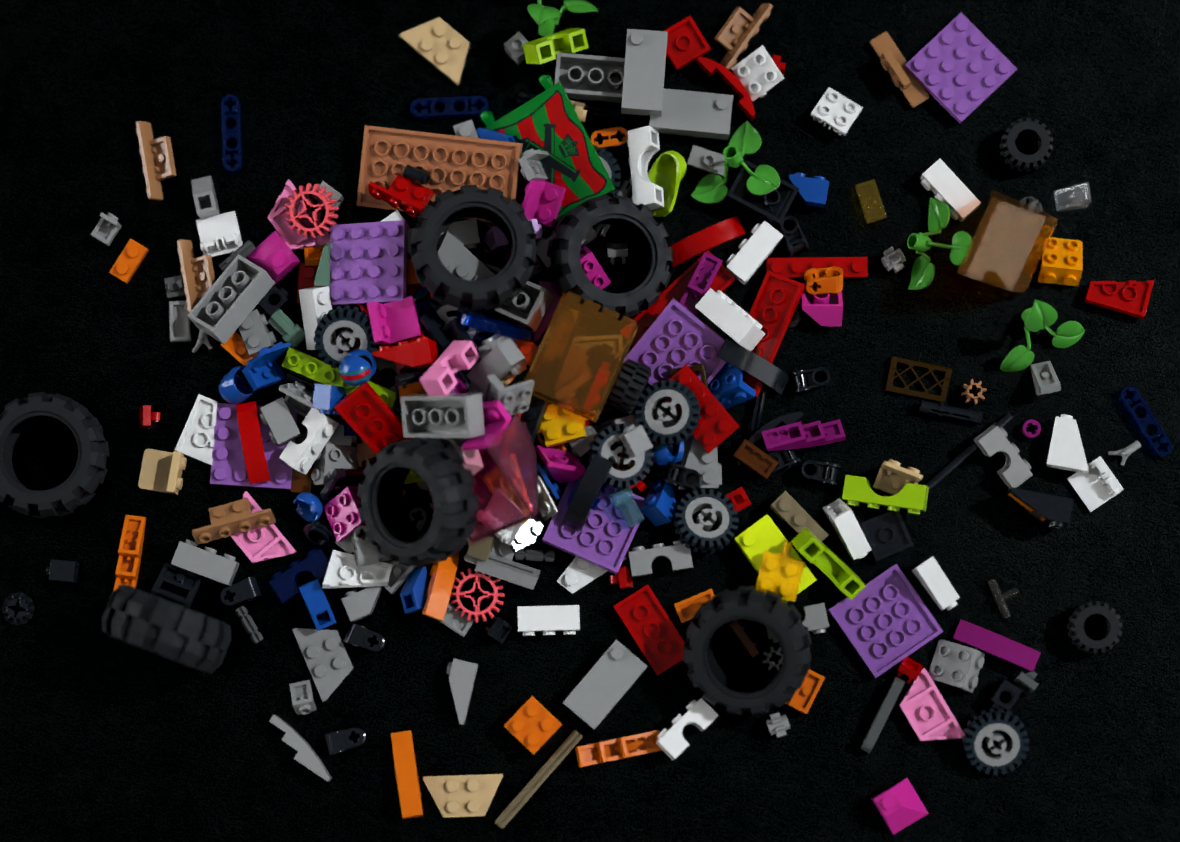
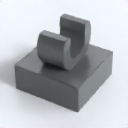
M182 275L164 278L168 299L186 296Z
M1029 671L1026 674L1021 672L1011 684L1022 690L1023 694L1029 696L1038 686V683L1034 681L1037 673L1034 671Z

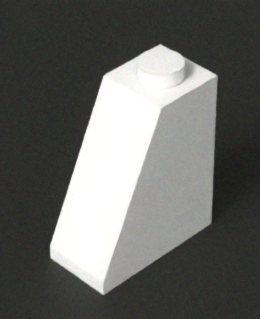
M1061 414V417L1056 416L1047 467L1088 474L1089 468L1076 420L1071 415Z
M840 498L822 508L847 553L853 560L865 557L872 550L852 510Z
M933 556L912 570L941 611L945 608L949 611L958 604L956 600L960 598Z

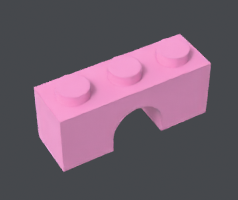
M454 340L419 379L428 396H447L458 383L453 374L460 370H469L476 363L480 355L473 342Z

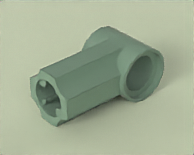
M281 309L269 318L268 322L282 335L286 343H291V348L296 349L305 340L304 330L297 323L294 324Z

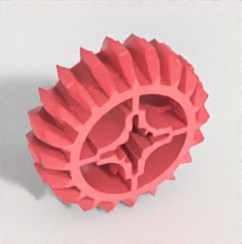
M311 183L306 184V188L301 185L299 186V191H292L295 197L288 196L291 204H285V207L290 208V210L284 214L290 215L291 218L286 222L294 223L291 229L295 230L298 228V235L304 233L305 238H309L310 235L312 238H317L318 234L324 236L325 231L330 232L329 225H336V222L332 219L339 217L338 214H334V211L339 210V207L333 206L337 199H330L333 193H326V187L320 189L319 184L312 186ZM309 194L318 196L323 203L316 204L313 199H310ZM303 199V209L298 213L299 203ZM311 208H317L312 214H306ZM326 209L325 218L321 223V212ZM308 218L315 228L306 226L301 219Z
M468 568V576H465L463 572L460 573L463 577L461 581L455 577V581L459 584L458 586L453 585L452 589L456 590V593L451 592L450 597H456V599L450 601L451 605L458 604L454 611L457 612L461 609L462 612L459 615L461 618H463L464 614H468L467 621H470L472 616H475V623H478L479 616H482V620L485 622L487 621L486 614L493 618L494 615L491 611L493 609L496 612L500 611L496 604L503 605L504 602L498 600V597H505V594L498 593V590H502L504 587L503 585L496 586L500 582L499 578L492 580L493 576H486V574H480L478 571L472 574V570ZM480 578L488 581L492 585L494 592L483 591ZM474 579L473 588L470 591L461 592L464 584ZM478 584L479 592H482L483 595L478 598L476 606L475 598L467 594L475 593ZM460 598L471 599L474 612L466 609ZM493 598L491 605L487 609L480 611L481 602L484 599Z

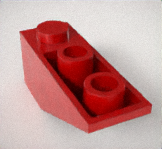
M428 337L417 338L416 342L411 343L408 341L399 342L395 347L383 346L379 348V351L372 352L373 356L418 370L430 368L439 358L436 342L428 339Z

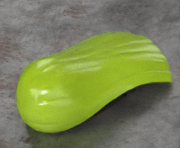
M676 151L662 153L648 172L650 181L662 187L665 207L651 210L654 212L653 217H665L672 212L675 205L679 184L687 170L685 159Z

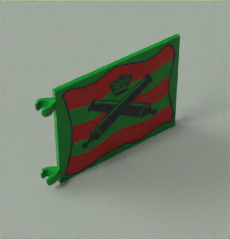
M542 75L539 77V81L546 91L497 121L494 120V116L490 111L482 112L480 117L487 126L485 128L512 135L516 143H523L521 157L529 149L548 151L549 156L540 160L548 178L545 181L566 188L555 222L556 225L572 208L591 198L605 196L615 190V187L561 82L553 85L549 75ZM521 171L517 193V202L519 204L524 201L526 195L524 193L525 187L530 182L524 179ZM538 222V224L541 225L543 232L551 228L550 226Z

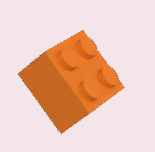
M531 696L504 727L534 755L563 724L539 701Z

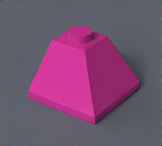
M274 231L247 256L249 261L261 267L269 274L275 282L274 285L301 262L277 231Z
M805 286L801 295L802 310L821 326L842 327V291L839 293L813 295L807 292Z
M536 445L535 449L554 481L558 483H564V481L572 483L585 473L586 469L573 452Z
M908 778L872 798L893 835L929 814Z

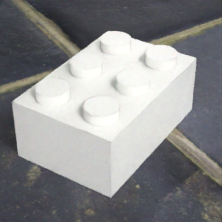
M710 288L695 306L738 344L750 351L754 349L766 334L761 330L763 326L719 289L715 292Z

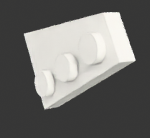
M198 394L175 451L182 452L187 456L213 466L212 451L215 442L214 427L216 426L217 401Z
M333 550L322 588L387 586L393 565L379 561L376 564L357 567L354 555Z
M575 557L558 578L557 582L574 594L608 571Z

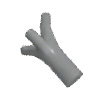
M200 329L198 340L192 350L193 353L199 349L201 344H205L209 350L212 349L207 334Z
M1136 440L1123 449L1108 451V455H1121L1122 461L1120 465L1124 466L1126 459L1133 452L1141 448V444Z

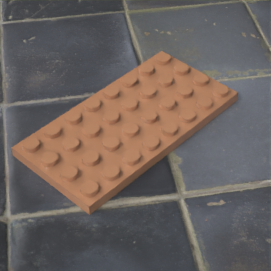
M365 125L356 206L404 211L400 208L395 209L383 200L374 199L369 194L368 185L370 182H373L388 190L398 174L403 176L407 165L422 171L427 170L431 174L428 184L422 185L434 191V195L428 205H431L435 201L436 196L447 190L452 192L460 190L461 186L477 185L478 189L485 190L492 187L502 191L503 196L510 201L512 199L517 201L520 174L518 159L522 156L523 143ZM464 218V219H477L478 221H486V222H489V221L484 220V219H481V218Z

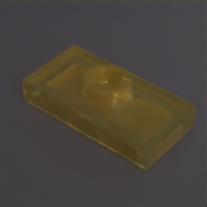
M875 179L855 185L866 223L869 224L886 219L887 216Z

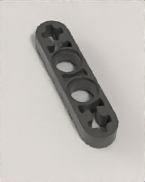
M895 677L860 749L868 753L873 749L905 683L904 680Z

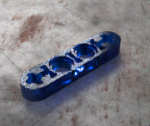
M226 95L221 101L223 164L228 172L236 173L241 170L243 164L240 102L236 96ZM229 100H232L233 103H236V105L232 106L233 114H230L229 107L226 106V104L229 103ZM229 119L237 121L234 129L226 127V122ZM232 138L236 139L238 142L237 146L233 149L228 148L227 141ZM227 152H238V154H234V159L238 162V164L234 165V168H231L228 164L231 162V155H227Z
M483 96L423 98L414 100L411 103L410 109L412 115L419 119L480 116L482 112L488 111L489 105L487 99ZM467 101H471V105H477L478 101H481L485 106L482 107V110H478L477 107H471L472 111H468ZM463 102L465 109L457 112L454 109L455 103ZM428 103H431L432 113H428V109H423L421 113L414 110V108L418 107V104H421L423 108H428ZM443 103L445 110L437 113L434 110L435 104Z
M462 312L459 320L460 324L470 328L527 342H532L535 331L530 328L468 312Z
M1127 386L1122 389L1119 394L1120 401L1154 454L1159 457L1170 454L1172 443L1139 391L1133 386ZM1126 391H1128L1129 393H1134V395L1132 396L1134 402L1138 400L1140 402L1139 404H1136L1132 409L1129 405H1132L1133 402L1130 398L1126 400L1124 397L1127 394ZM1141 407L1145 410L1146 415L1144 418H1138L1135 415L1136 408ZM1148 425L1156 427L1157 432L1154 436L1147 434L1146 427ZM1161 435L1162 438L1158 440L1161 444L1167 445V447L1165 448L1166 452H1164L1163 450L1159 451L1158 447L1160 445L1158 441H1155L1153 443L1152 440Z

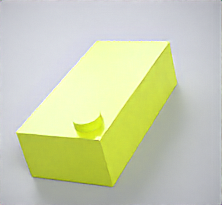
M768 514L734 538V542L758 574L764 552L782 553L784 541L788 542ZM792 547L790 555L795 559L802 560ZM806 565L803 569L797 595L816 581V578ZM782 599L784 603L788 602V600Z

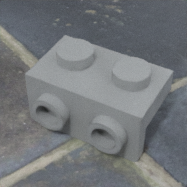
M529 149L523 153V157L519 158L518 161L522 167L520 171L524 179L528 181L548 179L540 163V160L549 156L548 151Z
M257 309L253 310L238 327L251 357L264 347L272 348L276 342L273 332L268 330L267 325L269 322L266 314L261 313Z

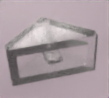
M1089 182L1053 191L1056 211L1087 208L1092 202Z

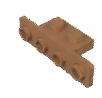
M762 3L753 17L741 7H736L714 38L728 50V53L720 62L722 66L729 70L736 64V58L746 50L748 41L758 33L760 24L770 16V10L773 5Z
M884 32L871 40L870 44L881 59V65L886 71H889L894 85L900 88L911 107L914 108L929 99V95L924 87L904 68L907 61L888 32Z
M137 121L136 134L139 139V152L142 158L146 193L150 200L161 201L163 200L160 181L177 176L171 140L168 136L153 140L151 123Z
M180 239L177 240V252L180 258V270L183 276L184 293L186 294L187 311L189 314L215 283V275L211 255L194 258L192 242Z
M248 498L209 508L211 525L192 530V535L197 544L208 543L238 533L248 532L252 529L266 527L276 523V520L270 508L252 513L250 501Z

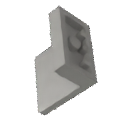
M495 374L488 375L482 402L500 400L510 416L524 413L529 409L535 382L530 379L504 387Z

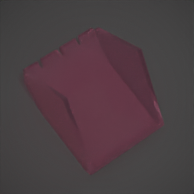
M519 416L512 417L508 426L489 448L478 449L484 467L473 476L476 483L472 484L474 495H479V509L474 512V518L477 519L474 532L469 537L471 543L532 519L538 514L536 451L526 423L521 422Z

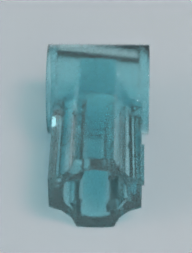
M630 487L618 488L609 493L611 503L616 510H619L628 528L644 521L645 518L635 502V496Z

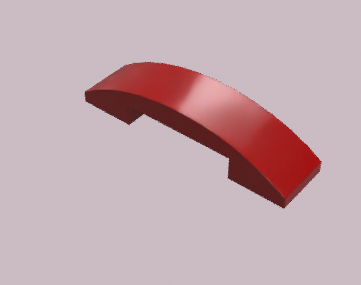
M700 56L697 58L696 64L709 78L717 73L741 98L738 102V108L752 121L755 118L753 102L740 80L721 64Z
M735 216L714 224L671 245L670 247L673 248L672 268L690 261L691 258L707 250L746 235L738 217Z
M257 401L237 404L239 432L250 485L271 481L259 423Z

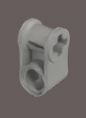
M359 526L351 534L357 567L379 562L376 546L371 543L365 533L368 531L367 526ZM360 532H361V535H365V536H366V537L363 539V541H362L361 538H358V537H357V535H358Z

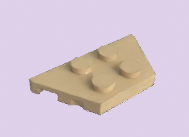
M438 17L404 31L399 35L401 39L455 84H460L470 42L445 21Z
M503 774L425 776L423 780L443 818L474 817L486 815L503 778Z

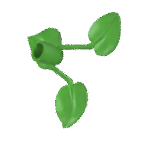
M537 0L538 4H530L527 7L529 14L539 25L538 34L544 37L554 34L555 25L559 24V20L565 10L574 13L598 12L594 5L585 0H564V6H562L560 11L554 7L542 5L541 0Z
M745 121L731 138L729 146L723 151V156L726 160L723 162L724 180L718 174L705 176L691 194L693 199L704 204H715L722 201L728 194V188L725 186L728 182V166L733 168L743 166L751 175L747 180V188L754 195H766L780 186L779 174L773 167L759 165L755 172H752L743 161L744 154H754L762 143L760 134L748 121Z
M930 198L929 232L911 233L907 240L908 248L916 250L915 253L921 255L915 260L912 268L911 282L908 287L910 290H921L931 284L935 274V266L933 263H930L931 258L924 252L930 250L932 246L951 249L950 260L954 265H963L971 254L973 239L967 232L959 231L955 233L952 238V245L935 243L928 237L940 234L941 229L948 225L950 219L949 206L934 198Z
M1034 300L1032 308L1026 309L1021 314L1025 325L1027 347L1019 345L1013 348L1003 360L1000 369L1006 372L1021 371L1033 362L1035 355L1030 351L1031 340L1029 331L1037 332L1045 328L1054 336L1051 341L1053 346L1067 348L1078 342L1085 330L1079 322L1067 321L1058 327L1057 332H1054L1048 326H1051L1057 320V311L1045 302Z

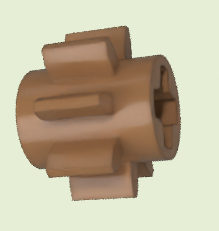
M971 379L969 386L963 384L962 387L966 390L961 393V396H966L967 400L965 403L973 401L974 405H977L978 398L980 400L985 399L982 393L987 389L980 386L982 381L977 384ZM972 387L974 388V391L978 390V393L975 395V397L972 393H969Z

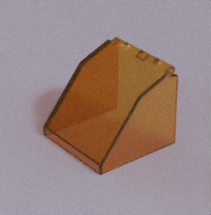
M992 190L988 207L962 264L958 265V273L1012 292L1024 293L1033 278L1032 274L1035 273L1039 265L1041 254H1044L1050 241L1049 237L1052 236L1057 226L1058 219Z
M568 291L567 294L563 293L524 381L532 379L535 382L532 395L593 422H597L639 326L636 325L637 321L624 315L621 321H618L619 313L604 307L602 313L598 312L601 305L585 299L582 305L579 303L581 296Z

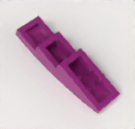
M704 252L680 301V304L695 316L699 311L695 306L709 290L723 260L707 252Z
M840 419L822 424L819 420L803 425L800 421L761 431L767 451L802 449L846 440Z
M962 619L953 636V639L1032 672L1041 654L1039 651Z

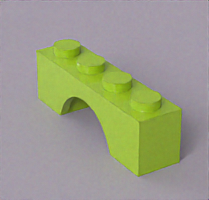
M845 475L842 499L847 501V505L859 506L860 503L867 504V508L879 509L880 506L888 507V511L900 512V509H907V513L920 515V511L926 512L929 487L927 485L906 483L897 494L880 496L872 490L866 477Z
M806 527L791 541L795 548L810 563L815 564L850 600L866 586L854 571Z

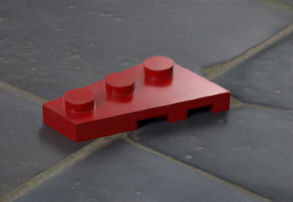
M1129 280L1128 282L1091 281L1088 286L1085 302L1144 319L1154 280H1147L1146 282H1136V280Z

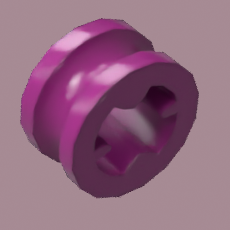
M1028 420L1022 425V434L1029 439L1035 438L1041 432V425L1036 420ZM1027 424L1036 426L1035 434L1026 431V428L1029 427Z

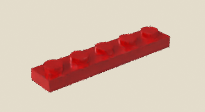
M868 257L766 258V273L771 271L790 279H804V273L811 268H829L833 266L840 267L843 270V278H868Z

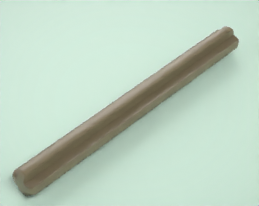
M577 730L570 734L496 819V825L503 829L583 737Z

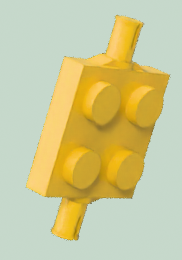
M577 397L549 404L538 433L543 434L547 448L587 438L585 421L597 418L596 411L592 410L583 413Z
M784 541L782 553L764 552L756 583L757 591L766 592L770 590L781 595V600L796 601L805 561L795 559L790 555L793 543Z

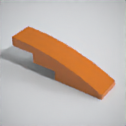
M125 515L118 549L119 557L113 592L121 584L134 588L137 586L146 517Z
M460 551L455 556L448 557L445 561L432 564L429 573L431 579L425 594L428 597L422 612L423 615L443 621L455 580Z
M412 731L391 733L402 818L423 816Z
M655 730L575 747L579 768L661 751L660 747L656 744L659 740L657 735L660 731Z

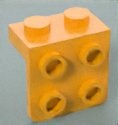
M1043 237L1042 263L1038 274V282L1078 287L1083 272V243L1080 240Z

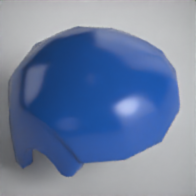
M301 492L293 502L294 504L298 503L296 512L308 522H316L324 510L321 500L313 493Z

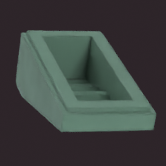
M327 242L323 248L314 286L330 285L331 242Z

